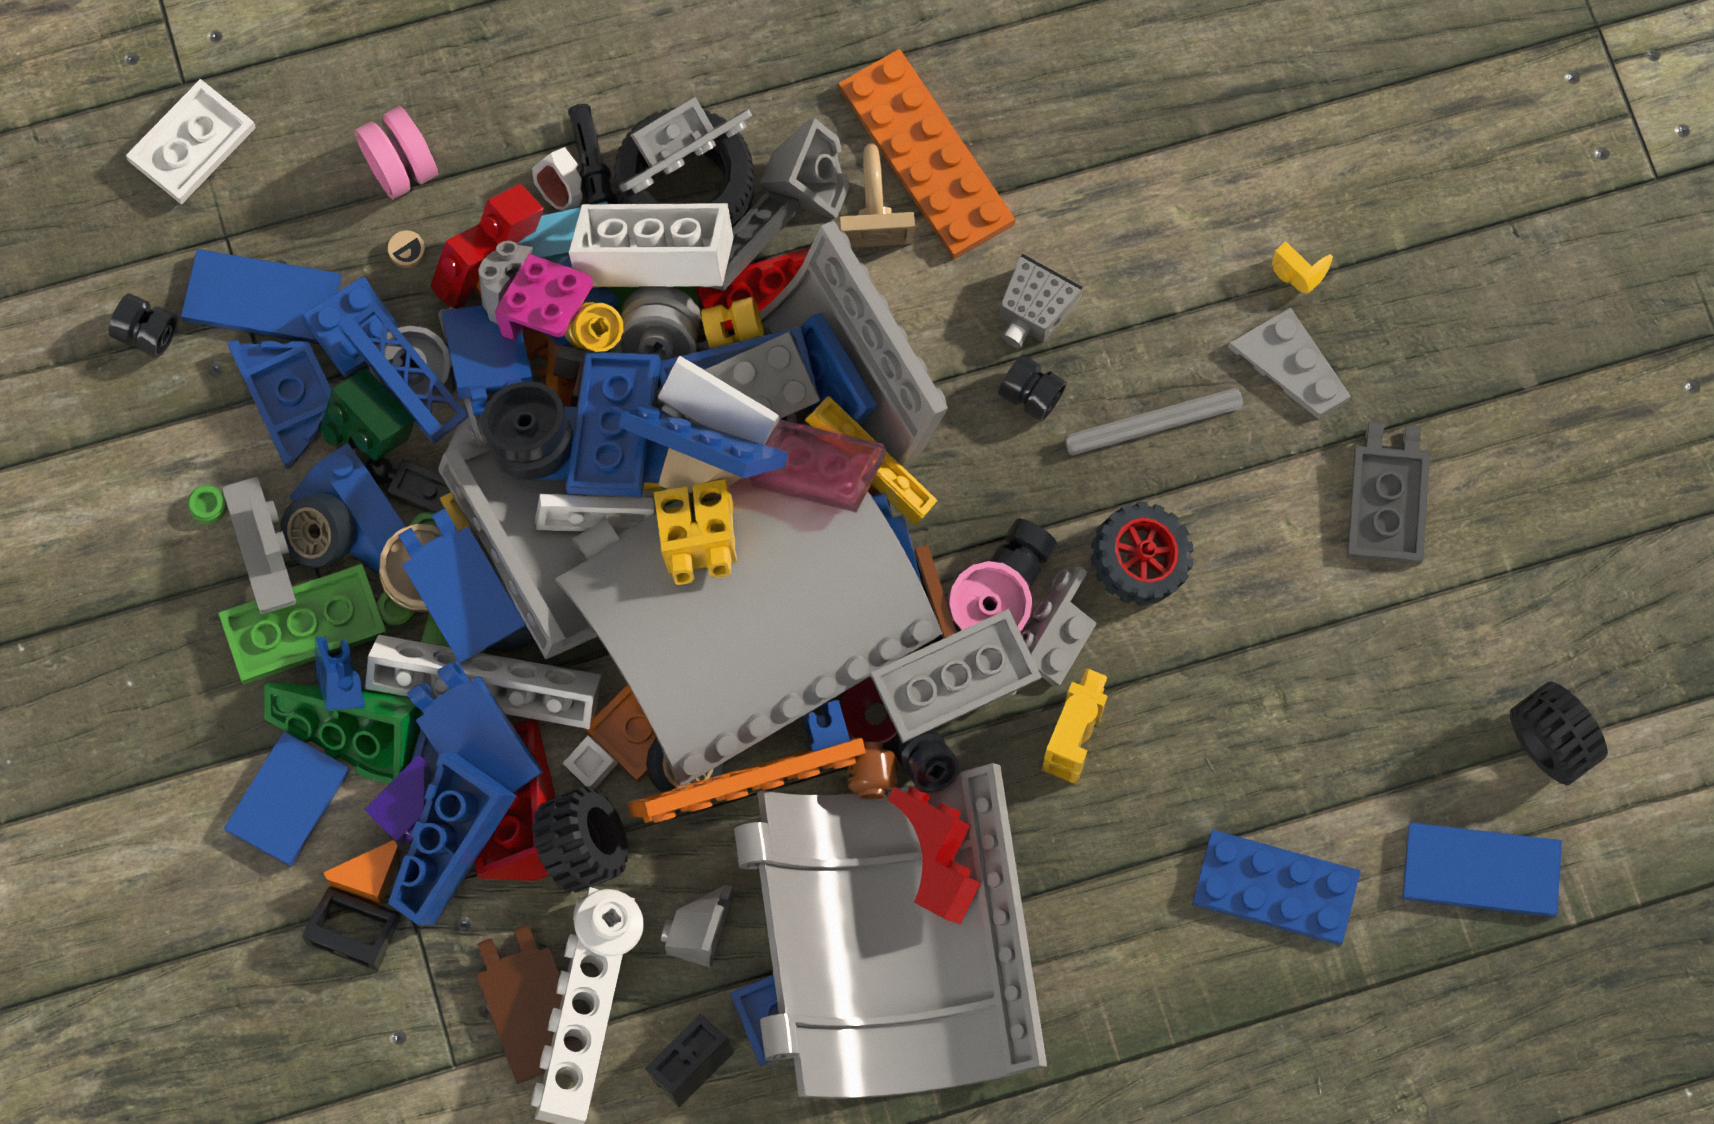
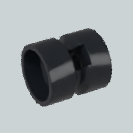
M128 293L121 299L112 315L109 335L127 345H132L136 342L138 350L159 358L167 350L175 335L178 316L160 306H155L151 309L149 301Z
M1022 354L1003 379L998 395L1014 405L1023 403L1026 413L1043 422L1060 400L1067 386V381L1051 371L1043 374L1040 364Z
M1018 518L1005 536L1007 544L999 545L990 562L1006 564L1019 572L1030 589L1041 572L1039 563L1047 562L1057 546V542L1042 527L1026 519Z
M936 728L905 743H902L899 735H897L893 744V752L919 790L926 793L939 792L947 788L955 780L960 766L958 759L950 747L945 744L944 739Z

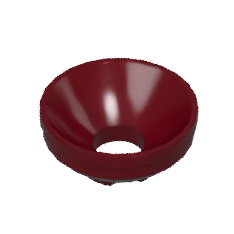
M868 677L844 691L839 704L848 735L852 739L862 738L863 743L879 742L886 744L895 739L898 733L888 712L886 719L879 725H871L866 721L865 711L870 705L879 703L885 706L872 678Z

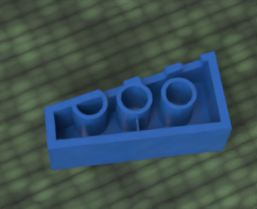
M440 752L436 763L438 768L432 784L429 783L424 799H427L420 820L415 823L412 832L414 837L408 855L403 858L388 902L389 905L417 925L436 924L516 798L515 794L455 753Z

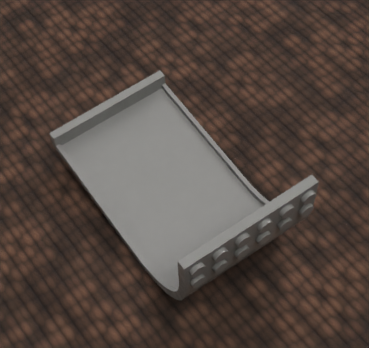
M833 220L820 226L809 252L795 277L769 305L759 312L763 328L769 326L772 333L802 326L811 315L823 313L878 404V407L860 426L907 470L922 453L948 409L943 392L935 387L929 378L924 361L915 355L909 345L905 330L901 325H897L889 312V306L885 297L876 291L870 281L868 269L863 263H859L851 249L848 236L839 230ZM808 407L796 412L798 432L804 425L808 424L805 421L811 414ZM489 444L460 454L458 448L443 453L438 470L545 659L598 637L576 605L555 580V578L583 563L572 539L585 531L536 530L535 523L540 494H582H568L566 491V481L518 480L501 470L495 461Z

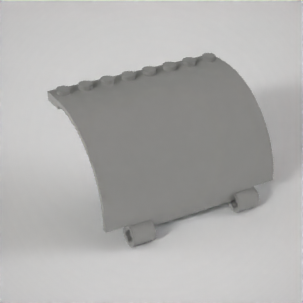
M816 430L782 448L781 443L773 432L765 445L788 452L785 467L741 478L729 486L734 508L733 528L737 562L731 564V574L729 576L721 578L710 577L708 568L705 567L694 569L695 579L691 583L676 585L672 574L668 573L661 552L657 514L654 513L618 535L612 525L607 520H604L572 539L574 546L583 563L555 578L560 588L568 595L590 624L620 670L649 721L676 781L682 787L870 677L871 672L899 660L943 634L919 578L886 518L854 471L835 448ZM717 494L711 499L702 498L703 502L721 499L722 496ZM677 500L665 507V509L683 506L684 503L681 500Z
M991 763L960 772V775H957L947 788L939 792L926 793L931 796L928 801L929 804L938 808L940 802L945 803L961 812L958 819L971 825L953 861L971 869L969 877L981 884L961 924L946 920L914 903L922 876L921 846L916 831L909 819L900 809L887 801L888 797L882 800H862L857 798V793L796 795L763 790L757 792L761 822L747 823L734 828L739 868L759 869L779 1010V1014L760 1019L765 1060L769 1061L794 1058L799 1097L849 1099L912 1094L971 1085L1047 1067L1000 765ZM910 786L898 789L908 792Z

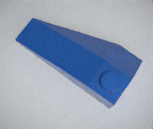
M347 443L316 463L292 492L290 498L292 501L307 496L324 493L333 495L342 501L350 511L355 525L354 542L349 553L368 565L369 569L380 576V556L388 539L406 526L369 471Z

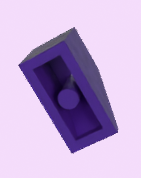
M418 755L364 809L401 847L406 842L412 843L414 837L412 832L415 823L420 820L427 800L424 797L429 786V765Z

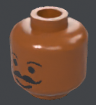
M865 742L866 753L854 756L856 763L847 766L848 788L857 793V798L882 800L888 797V793L892 791L893 787L897 786V757L893 752L883 749V743Z

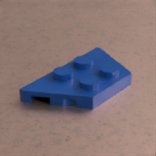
M230 341L227 343L229 350L285 468H290L321 433L319 429L332 389L309 342L291 341L287 344H281L277 341H262L261 344H240L239 341Z

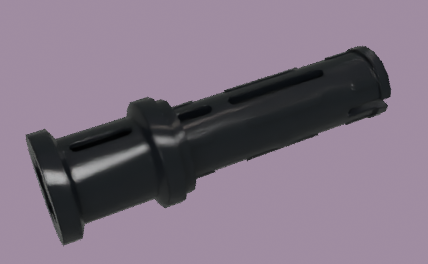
M588 104L574 105L568 109V115L570 116L582 166L579 175L588 199L585 204L603 202L618 204L615 194H612L610 186L611 170L606 164H603L591 107Z

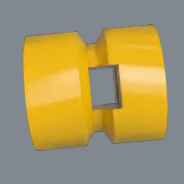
M753 297L733 301L729 309H726L723 305L702 309L701 311L705 335L710 349L764 335L760 314ZM732 320L735 334L728 335L725 321Z
M583 302L568 327L565 336L567 341L576 348L586 351L604 352L613 348L620 341L623 333V321L620 314L612 306L604 303Z

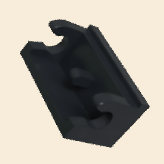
M700 1013L645 1070L649 1073L654 1083L659 1088L662 1087L670 1099L680 1107L734 1051L728 1039Z

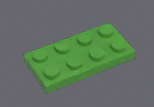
M363 564L292 587L296 599V604L261 614L257 602L254 600L219 612L218 614L242 684L245 685L315 661V637H326L329 647L328 655L341 652L340 644L342 639L347 641L349 648H353L376 640L378 635L387 636Z

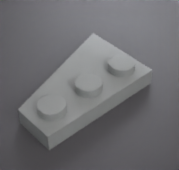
M1292 308L1285 310L1229 342L1228 349L1237 356L1239 354L1254 365V369L1261 375H1267L1284 389V393L1317 419L1350 401V394Z

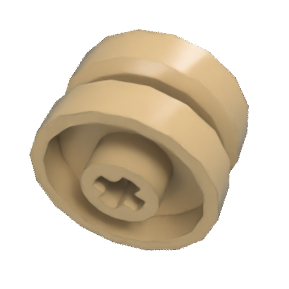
M414 524L400 529L388 539L380 556L379 578L385 594L395 605L412 612L427 613L429 610L402 566L411 557L398 534L412 528L422 546L442 534L433 525Z

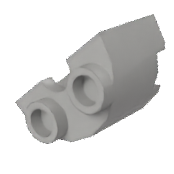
M503 241L496 246L495 251L482 260L478 269L483 308L487 311L490 321L498 324L494 311L528 254L534 255L533 247L517 245L513 241Z

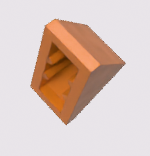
M392 840L323 873L330 887L382 905L401 854L395 840Z

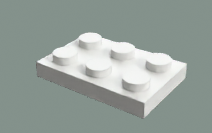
M200 79L130 150L126 157L133 166L182 205L256 127L250 118Z

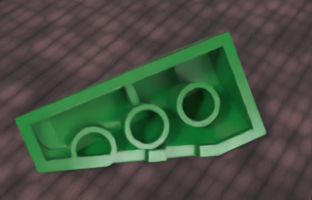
M269 682L264 685L265 720L301 741H312L326 750L325 754L335 760L339 757L356 767L355 772L362 777L390 784L412 761L421 729L416 719L422 716V710L415 706L409 697L361 690L365 700V708L326 710L319 686Z

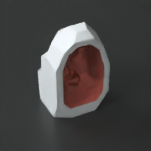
M565 147L550 153L532 168L534 184L544 199L554 208L562 211L578 208L583 199L580 189L582 179L576 170L578 164Z

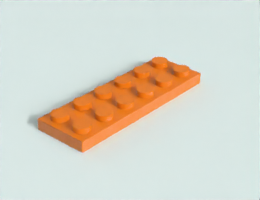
M900 49L838 83L839 91L953 260L1015 225L1016 219Z
M854 738L848 742L817 751H810L808 749L684 785L683 787L627 802L631 817H643L644 823L651 821L656 823L676 817L675 810L679 808L681 812L688 810L693 812L713 806L711 802L713 798H716V801L725 799L730 801L749 795L747 788L750 787L753 791L758 789L767 790L784 785L783 777H787L788 780L795 778L800 780L820 774V766L823 769H837L855 764L854 756L864 754L866 751L862 738Z

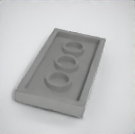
M790 331L705 369L706 372L779 415L780 419L821 401ZM662 389L658 390L656 395L658 409H662L664 403L658 400ZM683 416L682 418L689 422L695 423L694 421L690 420L685 416Z
M1009 609L870 673L902 743L1042 678Z

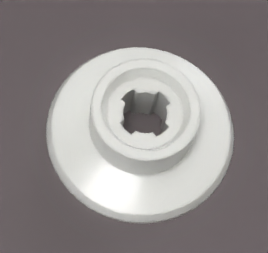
M602 889L587 895L578 905L574 917V927L579 940L588 950L600 956L615 957L627 953L635 947L643 932V916L639 906L630 896L618 890ZM607 914H613V917L618 921L613 927H609L605 920L602 919Z

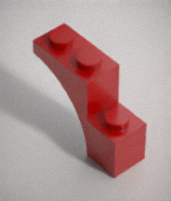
M521 183L487 200L479 224L446 240L430 287L435 295L444 301L448 307L451 306L459 309L465 305L471 291L479 281L478 269L482 260L495 251L499 243L513 241L517 244L536 232L544 208Z
M910 786L908 792L893 787L887 801L900 809L909 819L916 831L922 851V876L914 903L946 920L961 924L981 884L969 877L971 869L953 861L971 825L958 819L961 814L959 810L940 802L938 808L929 804L928 801L931 796Z

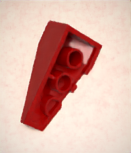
M531 719L514 726V728L543 770V773L513 793L516 795L515 800L476 859L477 876L481 879L536 881L549 876L538 857L539 854L534 844L533 823H535L534 814L535 811H538V806L556 796L538 721Z

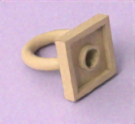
M867 144L863 151L866 208L861 209L857 216L840 217L839 230L848 236L851 248L912 244L915 230L914 212L892 213L891 208L883 207L879 150L875 144Z

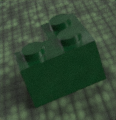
M365 368L332 389L319 430L322 432L324 439L337 449L348 443L352 449L358 447L376 461L408 441L415 419L373 374Z

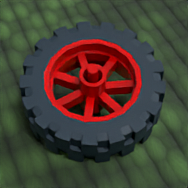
M1138 502L1133 506L1127 504L1121 507L1100 524L1096 530L1097 535L1091 542V549H1094V554L1090 557L1092 566H1096L1097 572L1095 575L1099 582L1103 581L1107 586L1105 590L1112 596L1114 594L1120 596V601L1129 604L1133 601L1136 602V605L1144 606L1150 602L1155 604L1162 601L1185 583L1189 577L1187 573L1193 566L1194 559H1191V553L1194 549L1193 543L1188 541L1187 535H1189L1187 528L1185 525L1181 527L1177 522L1179 518L1174 513L1168 514L1164 511V507L1157 504L1148 506V502ZM1136 529L1148 532L1143 542H1141ZM1125 531H1127L1133 546L1119 542L1120 537ZM1154 537L1162 547L1157 548L1156 544L1152 541ZM1119 551L1128 554L1127 562L1124 564L1122 563ZM1165 554V568L1153 557ZM1147 565L1160 576L1147 579ZM1130 566L1138 568V576L1131 573L1127 568Z

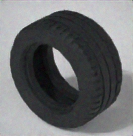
M675 107L669 110H661L660 113L655 112L652 116H647L645 120L638 122V125H635L631 129L632 131L628 132L626 138L623 139L622 145L618 149V154H616L614 165L615 191L618 204H661L652 197L646 188L635 194L632 188L622 192L619 185L649 167L632 139L631 134L673 110ZM704 110L713 128L726 121L723 117H719L718 114H711L710 111ZM739 132L729 138L726 133L721 134L713 139L716 146L703 153V155L711 158L718 165L725 178L718 194L706 204L728 203L732 228L750 210L754 195V171L751 152Z

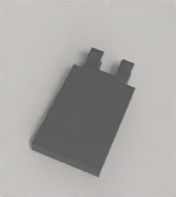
M1368 422L1365 432V446H1356L1354 449L1347 557L1422 564L1430 453L1419 452L1421 426L1406 425L1402 434V447L1382 446L1384 423Z

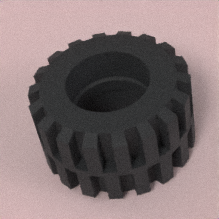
M1553 681L1546 682L1510 709V720L1513 730L1524 750L1544 773L1561 784H1572L1608 755L1603 733L1592 714L1573 693Z
M590 786L580 787L545 801L538 806V811H535L534 814L535 823H533L534 844L539 854L538 857L545 867V871L549 877L552 876L554 882L559 887L563 886L565 891L577 893L620 876V873L624 872L626 868L625 862H628V840L625 835V828L617 810L614 809L607 797L604 798L602 792L597 789L593 790Z

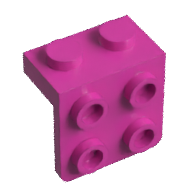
M528 254L494 311L502 337L516 341L524 326L555 337L563 336L593 286L591 275Z

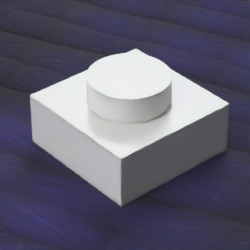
M588 735L562 764L585 786H590L594 790L619 762L593 737Z

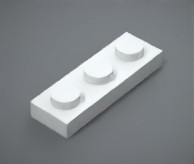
M540 494L535 516L536 530L586 531L607 520L615 532L621 533L653 515L654 502L653 498Z

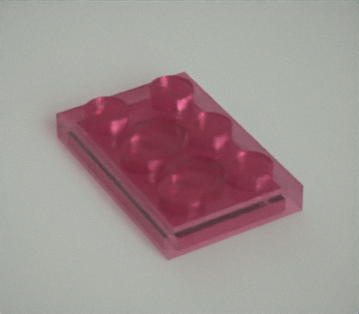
M780 419L766 446L788 452L786 465L783 468L751 476L750 481L752 487L857 513L886 456L884 444Z

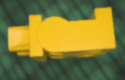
M726 479L692 485L694 505L688 486L653 492L661 552L668 573L672 574L676 585L691 583L695 579L694 569L705 567L708 568L710 577L721 578L729 576L731 574V564L737 562L733 528V500ZM708 493H718L722 496L721 499L706 502L702 500L703 496ZM673 499L681 500L684 503L683 506L665 509L664 506L665 503Z
M1086 669L1080 684L1071 683L1064 708L1047 746L1041 771L1077 784L1088 751L1080 747L1089 740L1094 725L1098 726L1108 697L1103 694L1107 676Z

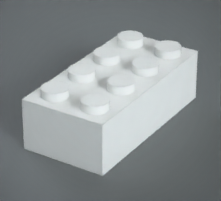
M728 203L582 204L569 250L572 269L591 275L593 280L592 287L723 286L734 238Z

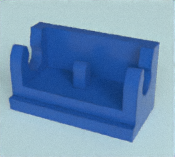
M315 637V676L326 710L365 708V700L361 691V680L350 663V648L347 641L342 639L340 644L342 650L339 655L330 656L328 655L329 647L326 637Z
M831 699L821 705L824 716H816L814 712L802 716L808 741H804L806 749L817 751L850 741L839 700Z

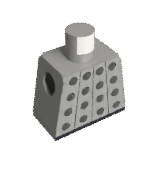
M1022 253L1000 307L999 317L1009 324L1001 336L1002 339L1014 348H1021L1028 335L1041 342L1046 341L1079 304L1083 287Z

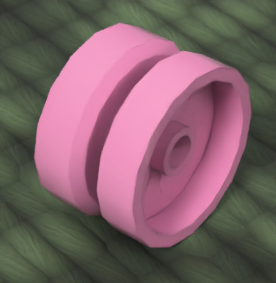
M400 105L382 115V124L386 134L372 121L354 130L355 138L368 165L381 187L392 200L410 191L411 184L407 172L419 184H423L439 175L425 139L410 116Z
M990 561L974 564L959 574L946 599L956 632L1009 609L1021 633L1030 617L1032 607L1029 586L1019 572L1006 564ZM990 604L994 609L993 611H987L984 607Z

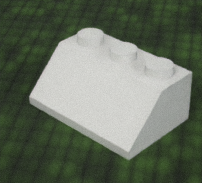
M681 356L675 362L658 396V400L664 403L661 410L672 417L682 419L685 416L698 425L762 445L767 443L780 421L779 415Z

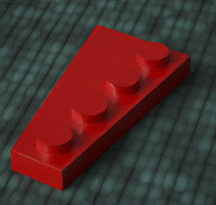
M810 248L750 264L725 290L694 286L701 308L706 309L723 305L726 309H729L733 301L753 297L758 311L761 312L792 281L802 266ZM732 320L725 321L727 331L734 330Z

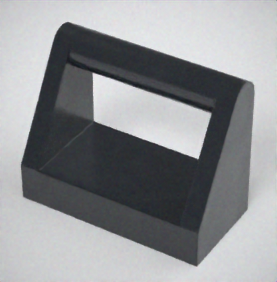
M329 886L310 918L302 937L309 946L378 972L400 921L401 913ZM332 904L385 924L373 947L322 928Z

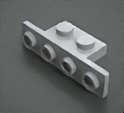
M696 97L689 99L631 134L632 139L649 167L619 185L620 189L623 192L632 188L636 194L654 183L651 178L654 174L663 170L667 175L683 166L685 163L682 158L694 151L699 156L715 147L716 144L713 139L721 134L726 133L729 138L745 129L747 125L744 121L753 116L749 109L744 110L713 128Z
M257 477L224 486L222 490L259 612L265 614L296 604L294 592L282 555L289 553L283 531L275 533L273 523L280 522L274 501H265Z
M1065 567L1054 576L1050 592L1045 600L1037 605L1033 612L1031 624L1021 634L1041 677L1051 685H1061L1097 624L1070 602L1088 572L1083 567ZM1017 691L1010 693L1006 696H1013L1016 694Z

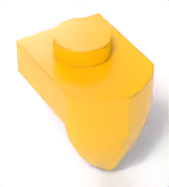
M1285 241L1275 250L1271 264L1274 266V272L1283 282H1290L1300 292L1309 293L1325 277L1333 257L1329 254L1311 266Z

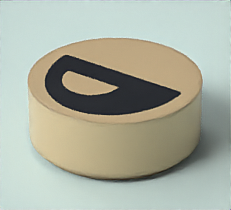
M400 231L392 236L389 241V257L393 264L399 268H414L425 257L424 242L413 231Z

